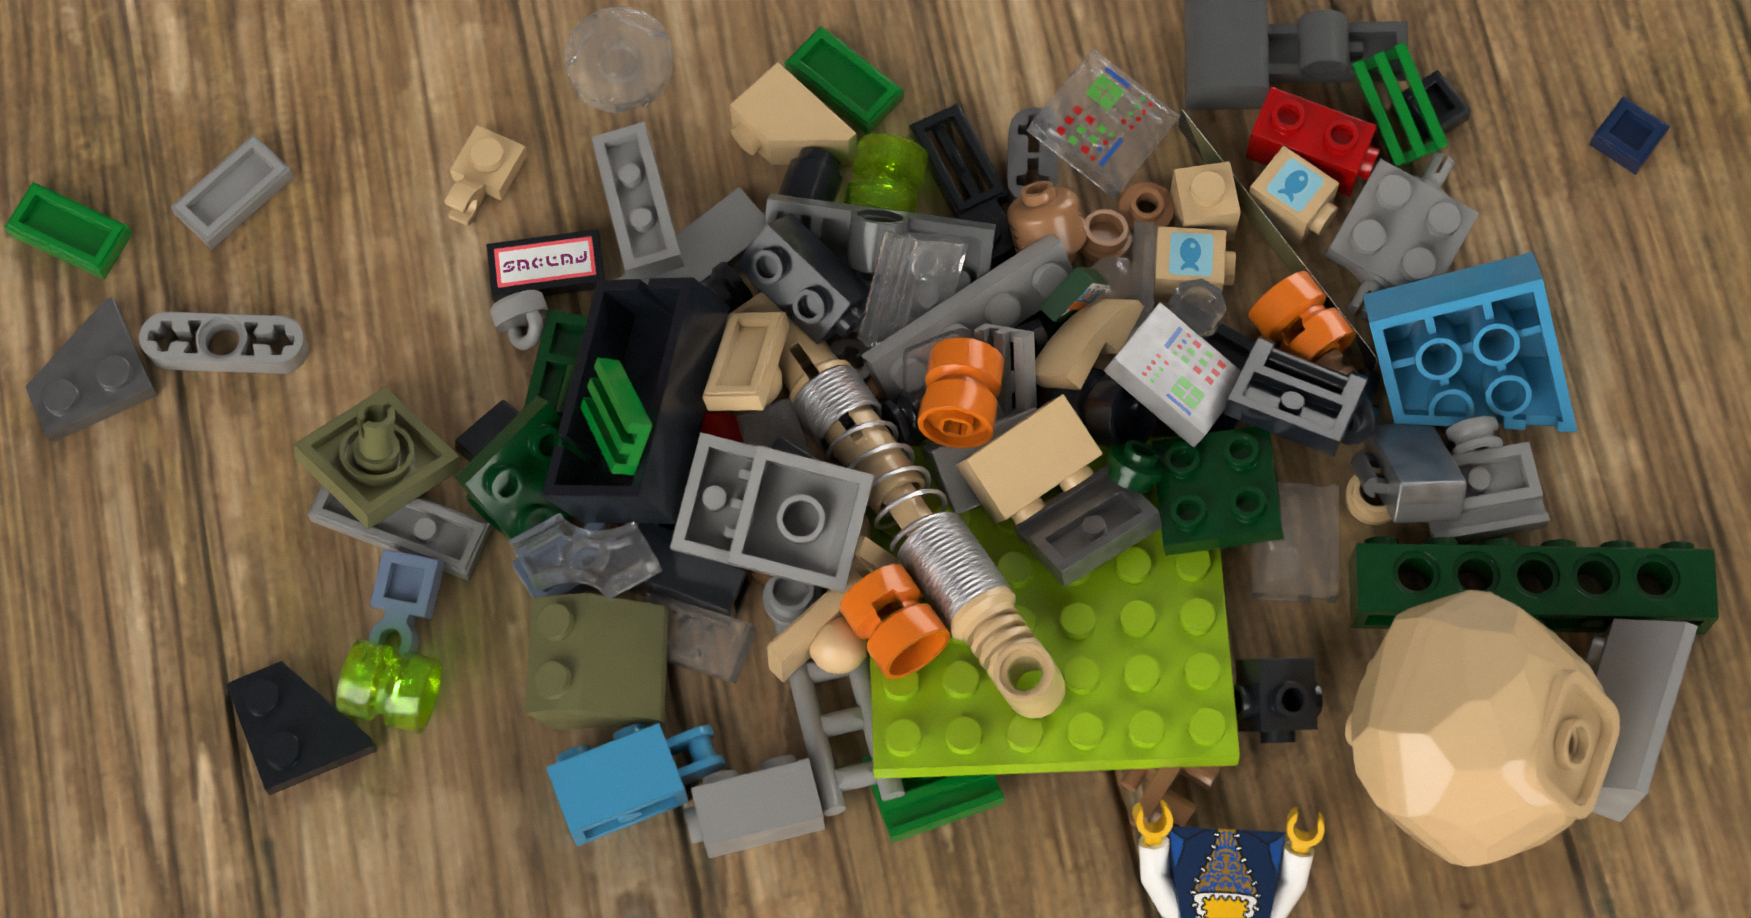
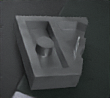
M113 297L104 300L25 387L43 431L51 443L158 396L119 306Z

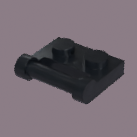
M1259 336L1227 399L1224 415L1335 457L1352 417L1362 400L1369 377L1352 371L1349 376L1275 348L1276 341Z

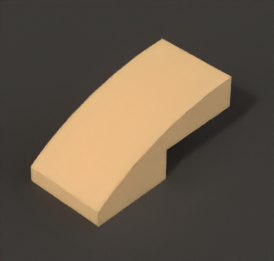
M1096 299L1081 308L1056 331L1035 360L1036 383L1044 388L1081 390L1099 354H1117L1124 346L1144 306L1138 300Z

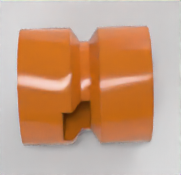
M1304 270L1296 272L1274 285L1253 305L1248 315V318L1263 337L1280 343L1279 349L1312 362H1316L1322 356L1335 349L1343 353L1356 338L1355 330L1338 309L1324 307L1327 295L1311 275Z
M956 337L944 339L933 346L929 354L925 376L927 389L921 398L918 415V428L925 437L937 444L960 449L980 447L990 441L994 434L997 416V397L1001 393L1005 361L1001 353L988 343L972 338Z
M891 564L869 573L855 583L840 602V612L860 639H869L866 650L883 675L888 679H899L908 676L926 666L944 650L950 641L951 635L934 608L930 604L921 603L923 599L922 591L901 564Z

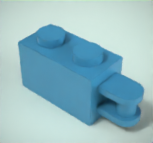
M636 723L617 731L612 736L614 741L591 749L590 745H579L559 754L556 758L557 763L547 766L546 769L576 846L689 803L684 785L719 772L726 766L723 755H716L711 743V739L715 736L711 725L699 726L665 739L659 723L647 727L646 723ZM689 750L693 763L677 769L672 756Z

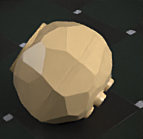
M1467 590L1409 608L1396 615L1374 658L1367 666L1366 673L1356 695L1353 712L1346 722L1345 736L1349 745L1353 746L1356 774L1375 804L1405 833L1428 850L1451 864L1470 867L1489 864L1544 844L1568 828L1576 819L1586 818L1596 804L1620 732V717L1614 703L1604 694L1603 687L1591 667L1554 632L1517 605L1491 592Z

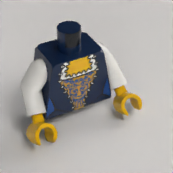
M1162 799V815L1160 819L1154 823H1146L1143 821V809L1140 802L1135 804L1132 815L1139 832L1143 835L1139 839L1141 882L1159 913L1164 918H1287L1305 891L1314 856V849L1311 846L1320 842L1324 835V817L1321 812L1318 813V823L1314 829L1301 831L1295 826L1298 807L1292 808L1287 815V833L1291 841L1285 843V832L1173 826L1171 811L1167 803Z

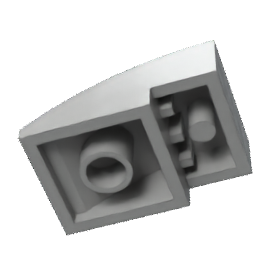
M700 432L670 549L763 574L845 592L875 475L760 445L756 447Z

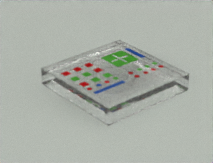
M1093 48L1033 119L1026 131L1115 199L1174 127L1180 115Z

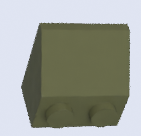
M591 593L532 597L525 713L553 731L629 726L636 723H646V725L664 723L669 609L664 605Z

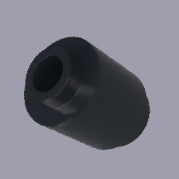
M815 148L801 149L798 157L790 161L778 194L835 202L843 181L840 174L842 164L836 157L825 151Z

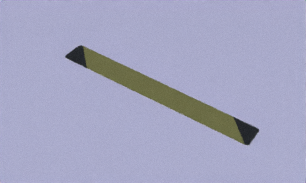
M1181 110L1179 129L1206 164L1223 162L1187 114ZM1233 174L1239 206L1292 274L1304 270L1311 275L1327 295L1325 308L1334 307L1339 310ZM1355 330L1356 338L1349 347L1366 369L1374 370L1377 358Z

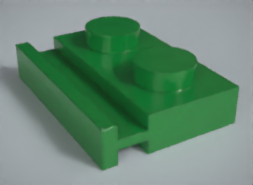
M870 755L862 758V762L871 760ZM995 774L901 778L905 795L886 801L881 799L878 783L870 785L891 844L1003 805L1005 798Z

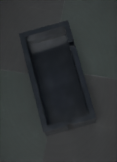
M694 277L650 278L648 285L641 279L597 280L557 436L598 463L597 469L564 446H554L542 493L544 498L580 522L677 523L706 408L702 396L725 330L730 309L727 304ZM597 357L620 360L653 425L634 476L611 472L580 408L583 397L592 398L587 388L590 377L599 378L594 368Z

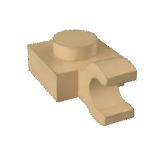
M476 125L450 168L452 180L457 182L451 187L444 201L445 205L452 207L448 217L469 226L476 217L486 195L502 201L528 157L526 147Z

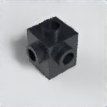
M1314 657L1235 660L1236 684L1233 688L1239 732H1260V743L1296 742V730H1318L1317 717L1322 710L1323 697L1320 685L1315 680Z

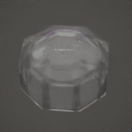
M1202 278L1180 283L1168 304V309L1200 337L1214 335L1223 321L1227 310L1221 289Z

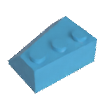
M1533 252L1363 294L1368 321L1395 424L1452 426L1466 419L1491 416L1497 419L1498 424H1502L1503 429L1525 430L1526 425L1555 426L1557 431L1578 432L1544 281Z

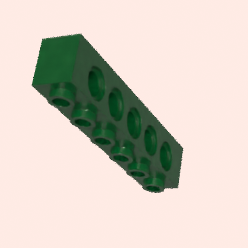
M1376 536L1364 540V543H1356L1348 561L1350 628L1389 629L1396 615L1409 608L1467 591L1458 580V575L1461 573L1477 575L1485 585L1483 592H1491L1517 605L1552 632L1604 633L1614 619L1688 622L1698 626L1695 635H1705L1719 618L1714 549H1695L1693 543L1686 541L1667 542L1661 544L1658 548H1636L1634 542L1626 540L1604 542L1599 547H1577L1576 542L1567 539L1548 540L1541 543L1540 546H1517V541L1508 538L1489 539L1482 542L1481 545H1458L1456 539L1449 537L1430 538L1423 541L1422 544H1399L1397 538ZM1402 572L1418 574L1424 580L1426 589L1412 591L1405 588L1401 584L1398 574ZM1520 574H1531L1537 577L1543 584L1544 592L1531 593L1526 591L1520 585L1517 576ZM1589 575L1596 578L1603 588V593L1591 594L1586 592L1579 585L1577 576ZM1648 576L1656 580L1661 587L1662 595H1650L1644 592L1638 584L1637 577Z

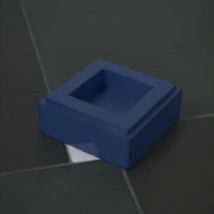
M1623 96L1595 132L1589 145L1636 175L1665 137L1670 126Z

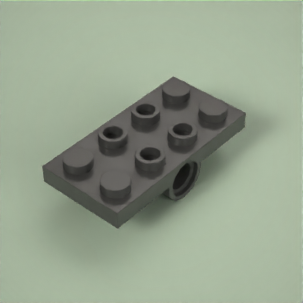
M771 193L767 198L764 227L768 223L792 213L874 291L861 307L866 316L854 332L877 335L894 332L896 328H903L991 271L996 224Z

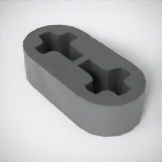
M1036 107L1026 108L1018 112L1011 120L1008 137L1007 191L1010 204L1021 196L1020 192L1027 182V170H1038V181H1051L1054 187L1058 186L1059 134L1055 131L1058 128V122L1045 109ZM1030 127L1039 128L1041 137L1038 153L1028 152V138L1026 135Z

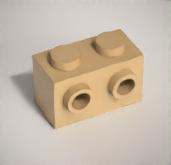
M1062 394L956 464V467L994 524L1011 517L1014 523L1018 525L1046 506L1040 496L1059 484L1063 492H1066L1091 476L1094 472L1088 464L1103 453L1064 394Z

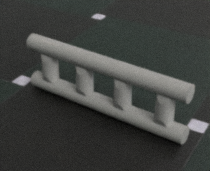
M774 621L777 635L788 627ZM868 653L859 667L847 674H829L820 669L814 660L805 662L788 679L823 815L834 816L846 810L842 792L877 783L883 801L904 796L905 791L901 778L874 779L871 680ZM849 676L857 706L822 715L815 684ZM863 729L871 760L836 769L828 738Z

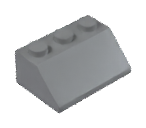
M1614 619L1602 636L1592 635L1583 660L1591 667L1603 687L1604 694L1614 703L1620 717L1618 741L1598 799L1592 810L1593 813L1621 822L1647 795L1698 628L1697 625L1677 621Z

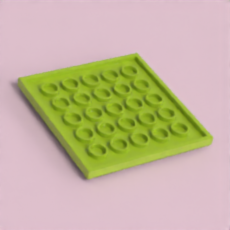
M1180 436L1150 437L1146 444L1152 446V441L1177 438ZM1098 445L1103 454L1088 464L1094 473L1109 464L1107 456L1111 448ZM910 446L913 448L915 455L913 465L924 467L929 471L921 450L924 446ZM903 450L909 458L908 452L906 450ZM918 471V472L920 473V475L923 477V479L925 480V485H926L925 475L922 474L920 471ZM930 474L931 482H930L929 489H937V490H938V488H937V486H936V484H935V482H934V480H933V478H932V476H931V474ZM1154 483L1150 491L1141 494L1159 511L1156 483ZM1058 484L1040 497L1045 503L1062 493L1063 490ZM927 493L923 500L931 512H941V498L934 493ZM947 502L945 512L953 513L949 503ZM982 505L958 514L969 527V530L972 531V534L975 535L978 543L988 553L991 561L998 567L1001 575L1011 585V589L1015 593V608L1018 615L1022 616L1026 626L1034 633V638L1038 639L1049 653L1065 681V694L1061 704L1052 713L1042 718H1027L1019 715L1011 708L989 677L988 671L980 664L979 658L975 657L971 651V647L965 641H958L951 635L950 641L944 650L934 660L918 671L899 679L886 678L870 656L874 779L1154 769L1160 767L1236 766L1239 762L1240 752L1221 551L1219 548L1166 556L1161 528L1064 587L1031 553L1030 546L1025 541L1021 542L1016 537L1014 521L1011 517L994 524ZM867 506L865 513L872 524L871 541L898 558L897 552L890 551V545L894 537L902 530L901 527L896 524L886 529L874 528V520L877 515L870 506ZM882 517L879 524L889 523L894 520V517ZM904 535L900 538L895 547H901L908 537ZM923 597L921 603L928 604L927 600H925ZM1031 670L1024 673L1019 678L1017 690L1028 691L1035 688L1040 683L1043 672Z

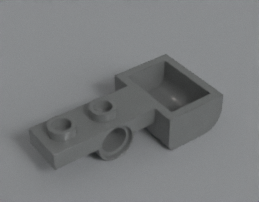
M1184 0L1185 110L1261 109L1269 92V84L1357 82L1351 68L1353 63L1362 59L1364 61L1381 51H1388L1403 42L1406 43L1408 48L1407 21L1349 22L1348 17L1339 11L1316 10L1303 15L1298 23L1268 24V0ZM1398 61L1389 63L1396 80L1406 81ZM1378 68L1368 72L1372 82L1383 81Z

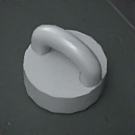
M537 290L517 292L500 299L492 305L489 312L496 331L500 333L507 332L509 340L514 347L527 350L534 347L540 340L543 331L542 320L546 318L548 311L542 292ZM529 326L527 334L523 336L521 328Z

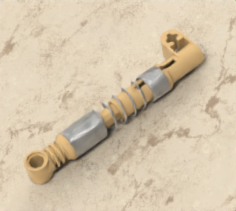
M761 292L732 313L783 311ZM787 316L790 328L778 366L782 371V381L791 392L789 397L790 405L800 419V422L806 427L818 448L827 451L826 459L839 461L842 467L875 475L867 506H870L877 515L874 520V528L886 529L896 524L901 527L902 530L891 542L890 551L898 553V562L906 568L922 591L924 599L934 608L950 631L951 636L958 641H965L971 647V651L975 657L979 658L980 664L988 671L989 677L1010 707L1019 715L1027 718H1042L1052 713L1062 702L1065 694V681L1049 653L1044 649L1039 640L1034 638V633L1026 626L1022 616L1018 615L1015 608V593L1012 591L1011 585L1008 584V581L1001 575L998 567L988 557V553L978 543L975 535L969 530L962 517L956 513L945 512L947 506L946 494L937 489H929L931 482L929 471L924 467L913 465L915 459L913 448L907 444L898 443L899 433L897 426L890 421L881 420L883 414L881 404L875 398V395L872 394V391L869 390V387L863 381V378L860 377V374L857 373V370L846 360L838 359L826 341L817 345ZM813 364L820 374L810 380L803 369ZM886 426L892 429L893 435L890 433ZM903 449L908 452L909 458H908V456L905 454V452L903 451ZM918 471H920L922 474L925 475L926 485H925V480L923 479V477L920 475V473H919ZM927 493H934L941 498V512H931L923 500ZM882 517H894V520L889 523L879 524ZM906 535L908 538L901 547L896 548L895 545L899 539ZM1031 670L1043 672L1042 679L1035 688L1028 691L1017 690L1019 678L1024 673Z

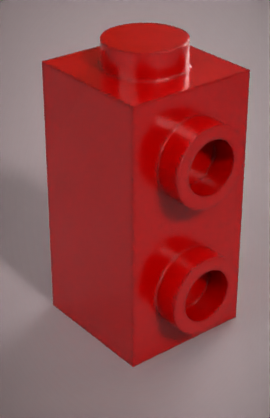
M1271 86L1251 132L1246 158L1268 165L1279 150L1285 146L1339 183L1337 192L1350 196L1357 178L1367 181L1376 163L1380 149L1372 147L1371 143L1377 125Z

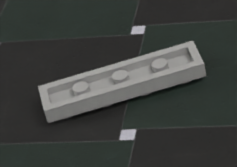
M1053 234L1040 238L863 353L861 356L881 398L884 401L890 400L895 404L896 397L903 392L913 394L926 385L925 376L929 354L936 343L944 339L956 337L974 339V329L984 323L1014 328L1040 311L1041 303L1073 271L1062 241Z

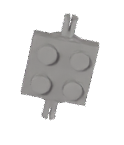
M1434 153L1422 177L1410 175L1381 158L1378 161L1325 254V257L1350 270L1356 279L1361 282L1352 301L1347 306L1348 312L1353 316L1363 301V294L1446 274L1479 215L1477 211L1451 198L1441 189L1451 169L1455 166L1454 161L1449 156L1437 174L1436 170L1445 154ZM1365 304L1357 317L1362 320L1368 319Z

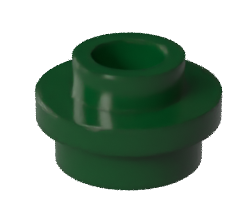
M1138 440L1114 444L1107 456L1110 463L1107 471L1109 477L1118 485L1134 492L1144 493L1150 491L1153 484L1160 482L1166 472V467L1159 459L1157 450Z

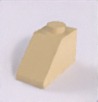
M778 62L730 104L733 127L731 134L735 141L750 155L758 152L771 165H789L790 161L798 157L800 150L804 148H815L825 151L836 157L842 165H850L857 158L856 132Z

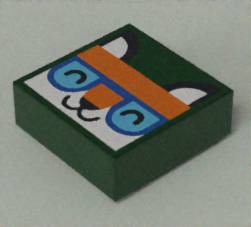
M1076 267L1041 303L1042 306L1040 308L1053 322L1065 323L1072 315L1089 304L1109 282L1096 269Z

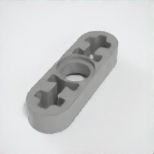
M161 312L148 318L142 325L139 333L141 348L148 359L158 368L165 370L285 374L298 369L305 362L309 351L308 341L301 327L296 321L286 316ZM230 330L239 335L238 346L233 352L227 355H215L209 351L210 341L218 332ZM167 331H174L181 341L171 342L168 351H162L156 340H164L167 336ZM254 332L260 344L252 345L250 333ZM286 334L293 345L284 346L281 355H274L271 347L266 344H276L279 340V335ZM189 342H196L197 353L194 352Z

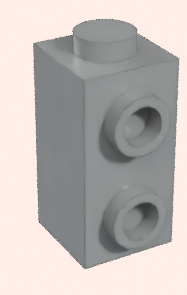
M793 755L769 759L761 764V770L738 776L736 770H725L710 774L702 779L703 785L691 788L695 806L684 809L692 844L704 841L709 859L825 830L824 815L810 760L807 758L796 761V757Z

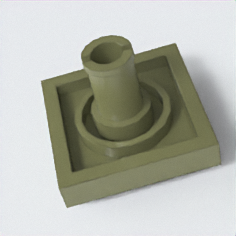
M386 387L294 443V458L367 529L375 526L459 471V455Z

